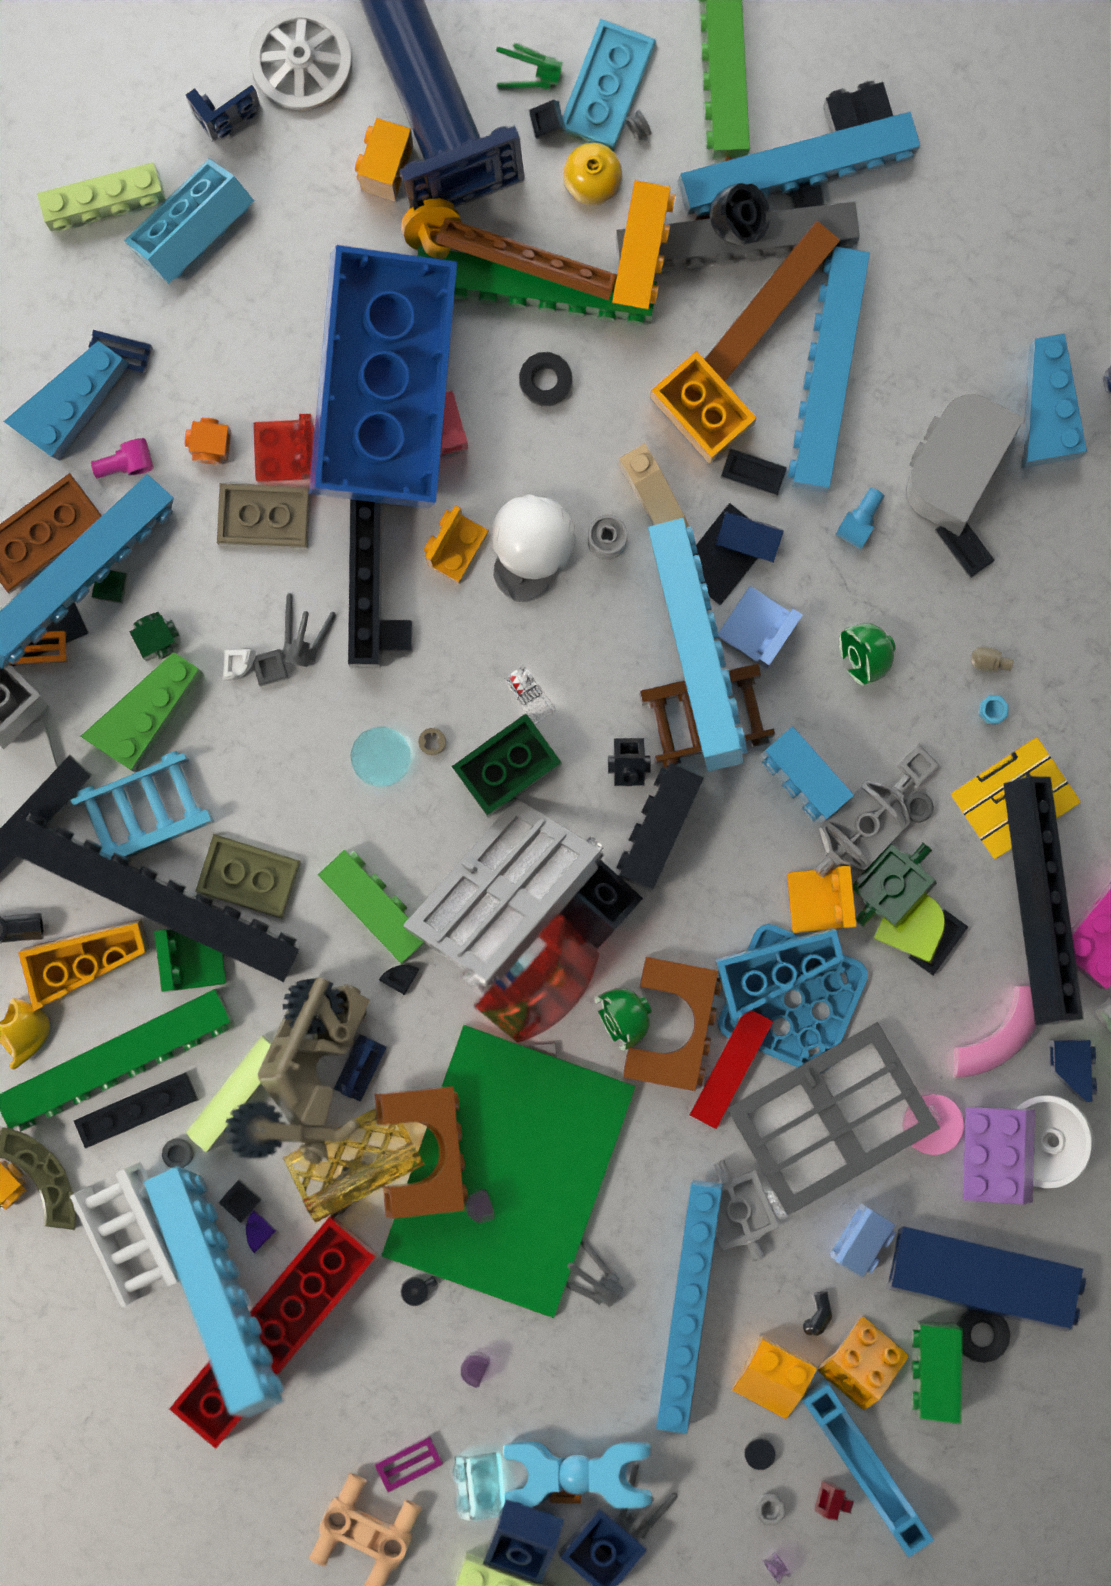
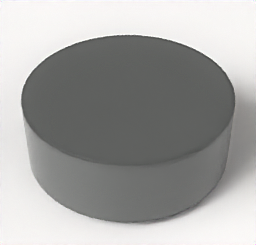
M915 792L908 795L904 800L911 822H924L933 813V802L925 793Z
M182 1138L168 1141L162 1150V1159L170 1168L176 1166L180 1168L186 1167L190 1164L194 1155L192 1145Z

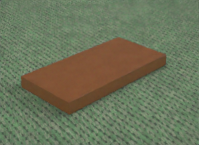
M70 473L0 524V583L9 594L50 565L102 516Z

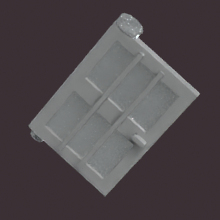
M515 798L403 926L409 933L463 968L464 971L460 975L461 978L474 991L484 996L496 979L501 980L598 869L596 864L604 856L602 853L603 846L593 837H589L587 840L582 839Z

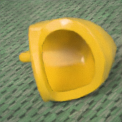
M15 998L9 1001L6 1015L0 1022V1044L13 1057V1061L9 1066L12 1070L17 1069L43 1046L50 1033L47 1015L41 1009L33 1011L31 1003Z

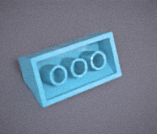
M209 158L124 241L158 276L169 284L172 280L180 277L184 269L205 252L208 245L216 238L222 236L226 232L227 227L237 217L244 215L255 200L234 175Z

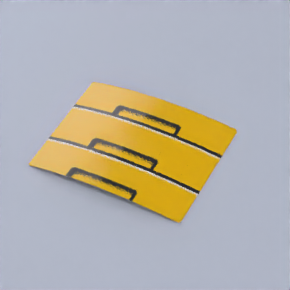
M1035 737L951 793L952 798L993 859H997L1012 849L1003 783L1029 776L1051 777L1056 819L1081 802L1038 737Z

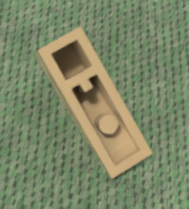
M644 443L620 457L618 466L653 525L684 518L686 528L689 527L662 471L646 444Z

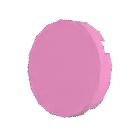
M937 1094L923 1095L922 1098L940 1129L911 1146L924 1154L939 1155L947 1153L957 1145L962 1137L964 1128L962 1112L955 1102L945 1096ZM909 1106L903 1117V1131L919 1123Z

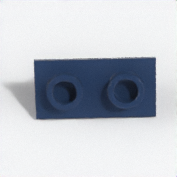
M359 1034L333 1089L341 1092L342 1095L361 1102L387 1046Z

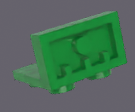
M174 930L154 931L161 992L223 985L226 983L223 953Z

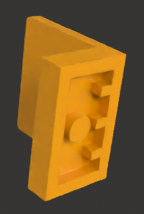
M455 505L452 511L447 509L439 522V526H441L440 532L437 537L433 535L430 537L424 552H426L425 559L430 568L460 583L489 530L463 516L461 508Z
M850 866L832 868L824 878L818 875L820 872L816 873L815 870L787 873L792 932L799 933L821 931L829 928L856 927Z
M861 1317L837 1352L823 1361L817 1371L864 1411L882 1398L909 1356L869 1320Z

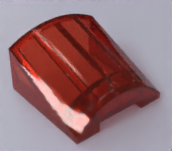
M560 913L538 935L546 946L504 991L494 983L474 1005L480 1013L517 1043L545 1032L564 1018L583 996L598 962L600 953Z

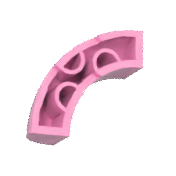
M1014 986L1010 1010L1003 1024L992 1035L971 1045L954 1047V1078L979 1075L997 1068L1011 1059L1027 1043L1037 1026L1035 1025L1030 986Z

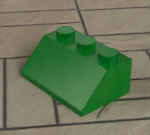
M917 1322V1329H912L911 1334L912 1348H917V1360H912L911 1376L912 1379H916V1391L911 1392V1409L916 1410V1415L920 1419L961 1424L962 1329L954 1322Z

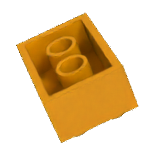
M697 351L656 385L650 393L652 401L709 464L753 427L757 419Z

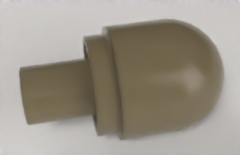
M986 646L977 647L971 654L972 665L976 669L990 673L997 672L998 668L1011 671L1014 660L1001 657L1002 652L998 651V649Z

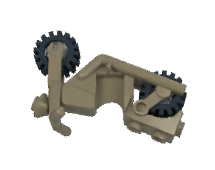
M318 977L300 980L296 982V985H292L288 989L291 993L284 996V999L288 1000V1004H283V1010L287 1009L259 1068L258 1079L290 1124H285V1121L280 1122L279 1118L283 1117L281 1112H274L276 1107L267 1105L266 1102H249L239 1105V1109H233L230 1112L233 1117L227 1118L225 1122L230 1124V1128H224V1134H230V1138L226 1139L227 1145L233 1144L231 1150L234 1153H239L238 1156L248 1159L267 1158L268 1155H274L277 1152L275 1148H281L283 1142L306 1143L300 1145L299 1148L304 1153L302 1157L311 1163L320 1164V1161L326 1162L329 1159L325 1142L345 1141L358 1129L359 1124L354 1119L349 1120L340 1129L336 1130L324 1126L329 1113L333 1089L329 1086H323L318 1078L316 1069L318 1061L323 1056L346 1054L353 1045L354 1034L359 1024L364 1020L367 1012L366 1008L370 1002L369 999L360 994L361 991L358 988L349 984L332 987L334 985L332 982ZM305 1034H312L313 1039H304Z

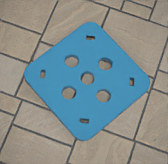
M762 925L755 931L747 950L800 936L775 925ZM843 955L844 960L790 989L797 991L801 995V1003L796 1008L786 1006L784 1002V996L788 992L786 991L768 1000L763 1005L752 1009L773 1020V1022L776 1019L783 1018L788 1021L790 1026L786 1035L778 1036L773 1032L771 1025L758 1051L793 1066L800 1067L840 1044L867 981L868 973L864 964ZM845 972L848 979L846 984H844L840 975ZM725 1001L718 1018V1028L724 1036L730 1038L738 1020L733 1021L730 1018ZM818 1002H823L829 1007V1015L823 1020L816 1019L812 1014V1008ZM816 1047L819 1048L820 1052L809 1056L808 1050ZM829 1068L825 1069L824 1071L820 1072L819 1074H822V1073L828 1071Z

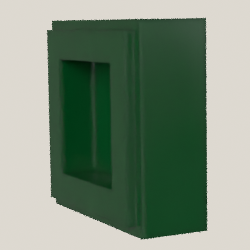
M111 570L102 582H94L91 597L123 604L128 574Z

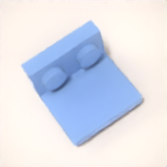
M749 587L719 631L718 636L767 669L803 614L795 609H792L790 612L755 588Z

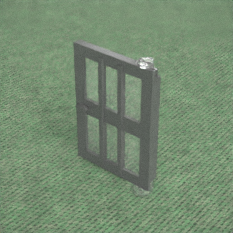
M878 1022L727 1108L773 1188L765 1194L780 1220L940 1129L937 1122L942 1120L933 1104L927 1107Z

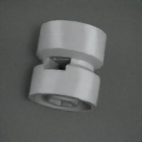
M613 515L597 517L591 523L588 530V546L590 551L596 557L604 560L616 558L623 552L627 541L625 524L620 518Z

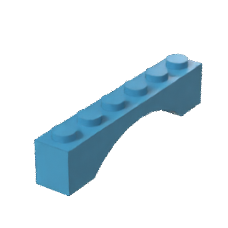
M823 1380L804 1393L801 1398L803 1403L908 1558L933 1542L934 1539L827 1381Z

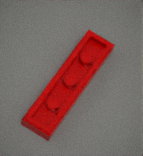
M750 1010L740 1017L689 1114L690 1116L717 1129L773 1020L754 1010Z

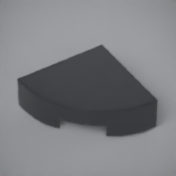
M411 965L395 966L383 973L379 981L406 995L420 968Z

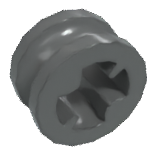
M641 111L635 112L634 117L628 116L625 118L629 130L636 141H641L643 135L650 136L652 134L649 124Z

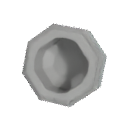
M763 1494L756 1501L755 1514L764 1525H777L785 1517V1504L776 1494Z

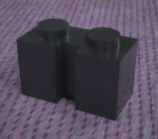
M867 81L857 86L858 91L851 93L849 91L846 92V89L831 92L828 95L829 97L825 98L823 105L830 132L833 133L892 117L893 112L884 82L875 84L874 81Z

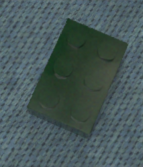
M525 713L452 765V768L489 818L560 767L562 762L527 713Z

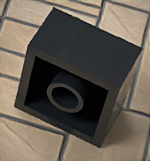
M599 857L594 861L598 869L558 914L596 949L609 938L643 899L641 895Z

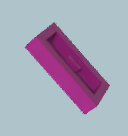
M429 1435L376 1462L374 1466L389 1493L443 1465V1461ZM427 1445L429 1450L385 1472L383 1467ZM430 1456L433 1457L434 1461L390 1482L389 1477Z

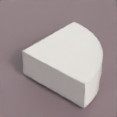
M250 649L225 650L223 680L233 681L244 676L254 662L256 651Z

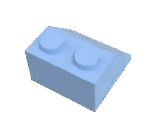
M860 1203L829 1256L861 1277H864L866 1272L871 1274L880 1260L877 1257L882 1246L887 1248L896 1234L893 1231L895 1224Z

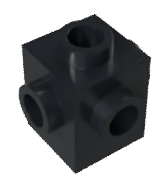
M614 738V755H608V774H614V786H645V773H651V756L645 755L644 738Z

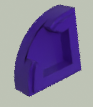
M255 1209L250 1214L246 1224L247 1243L253 1253H256L277 1231Z

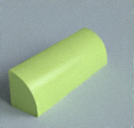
M263 1035L186 1131V1134L205 1152L210 1151L222 1137L224 1128H229L230 1124L225 1122L227 1118L233 1117L230 1112L233 1109H239L238 1106L241 1104H247L262 1086L258 1079V1071L272 1043Z

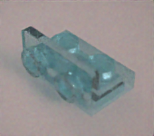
M491 1452L469 1457L455 1456L452 1475L457 1484L458 1496L455 1499V1506L460 1518L478 1521L499 1517L504 1504L500 1453Z

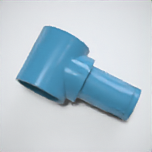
M870 487L858 508L853 509L852 512L848 511L835 535L861 550L875 527L872 525L874 522L873 516L885 497L884 494Z

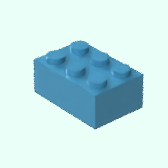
M793 726L761 754L764 758L761 762L764 768L772 776L777 773L785 782L781 785L791 798L798 797L805 804L802 810L813 822L817 819L821 823L827 820L854 796Z

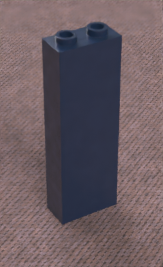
M903 1226L898 1229L886 1289L1066 1332L1072 1330L1073 1325L1077 1326L1080 1308L1077 1307L1078 1296H1082L1084 1293L1086 1278L1082 1277L1083 1268Z

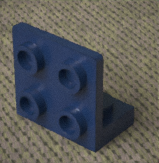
M253 85L247 87L218 109L215 108L206 94L201 96L195 88L185 95L192 114L212 141L217 138L223 139L230 135L234 130V126L241 121H250L258 114V109L261 108L256 89Z

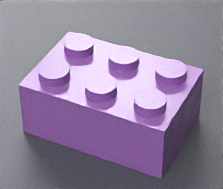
M966 1107L963 1200L1011 1204L1033 1202L1035 1110Z

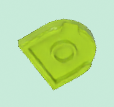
M926 895L897 928L885 918H882L874 939L931 963L945 931L943 911L933 898Z

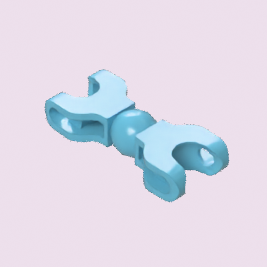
M515 1442L503 1446L504 1458L521 1462L527 1468L529 1475L527 1484L523 1488L513 1489L504 1494V1502L507 1499L522 1503L527 1507H534L545 1502L553 1492L566 1490L576 1495L585 1494L588 1491L600 1493L615 1508H641L652 1504L651 1492L633 1487L628 1482L626 1476L627 1466L631 1461L642 1460L651 1455V1445L649 1443L621 1442L607 1449L602 1457L590 1460L578 1454L567 1458L556 1457L540 1442Z

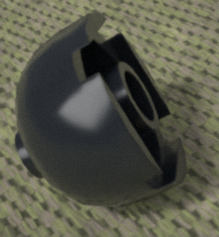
M737 183L724 188L716 195L710 207L709 215L714 232L723 241L733 245L758 242L765 236L770 221H766V211H769L766 197L753 184Z

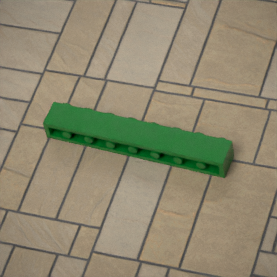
M419 246L417 256L433 258L424 251L423 246ZM449 251L446 258L440 259L457 262L454 299L465 300L467 296L477 297L480 302L487 304H496V301L508 302V305L514 308H526V305L538 306V310L548 313H554L556 309L568 311L569 315L575 317H585L586 314L598 315L597 318L603 321H615V318L627 319L628 324L644 326L645 322L651 323L654 307L652 303L649 304V309L613 303L615 285L609 300L464 252Z
M213 989L0 1093V1113L7 1127L11 1129L18 1128L22 1132L36 1125L34 1119L45 1114L48 1119L63 1112L62 1105L72 1100L77 1105L91 1098L90 1092L101 1087L103 1092L118 1085L117 1078L127 1073L130 1078L147 1071L145 1065L154 1060L159 1065L173 1058L172 1052L181 1047L188 1051L202 1044L200 1038L209 1033L214 1038L229 1031L227 1025L234 1021L219 989Z

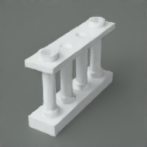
M141 1162L115 1173L119 1182L96 1194L92 1187L89 1186L70 1195L74 1209L82 1221L110 1281L113 1293L121 1307L127 1306L143 1297L140 1288L161 1278H164L167 1286L180 1281L144 1185V1181L149 1180ZM125 1194L132 1210L111 1221H107L100 1205ZM138 1222L145 1239L120 1249L113 1233ZM151 1250L158 1267L134 1277L127 1264V1260Z

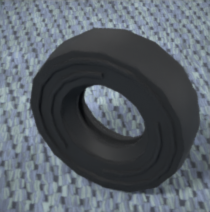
M539 352L530 356L522 364L519 373V386L523 395L531 403L540 406H553L561 402L569 394L572 386V371L568 363L560 355L551 352ZM549 368L556 373L557 383L552 389L542 390L535 385L534 376L538 370Z
M970 1309L960 1317L956 1324L962 1329V1354L972 1361L981 1363L995 1361L1005 1353L1009 1346L1011 1334L1008 1323L1003 1316ZM982 1322L990 1325L994 1332L993 1341L985 1347L977 1346L971 1338L973 1327Z

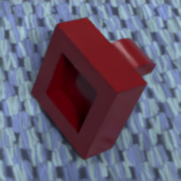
M822 1481L814 1511L826 1519L838 1521L840 1511L845 1513L852 1512L854 1501L848 1500L844 1496L845 1490L833 1483Z

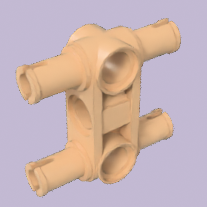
M349 1472L339 1496L331 1500L318 1527L320 1536L309 1559L316 1564L326 1566L336 1543L343 1542L374 1557L376 1560L364 1586H385L392 1569L399 1567L412 1540L411 1529L422 1507L405 1499L394 1524H388L371 1516L355 1506L360 1492L366 1484V1480L357 1474ZM339 1512L346 1518V1523L342 1526H335L331 1523L329 1516L332 1513ZM388 1540H397L401 1544L402 1549L397 1553H390L385 1548V1543Z

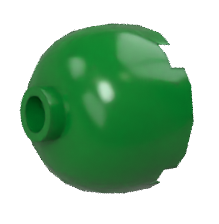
M871 623L857 624L844 629L845 631H842L839 635V648L842 659L848 656L853 669L847 670L850 676L860 685H866L884 677L891 669L896 647L893 638L887 635L883 629Z
M614 988L596 996L595 1004L601 1002L603 1009L598 1011V1014L609 1036L614 1042L620 1040L624 1044L619 1047L620 1050L626 1051L644 1039L650 1025L648 1014L652 1013L651 1007L644 996L639 998L633 991L626 988Z

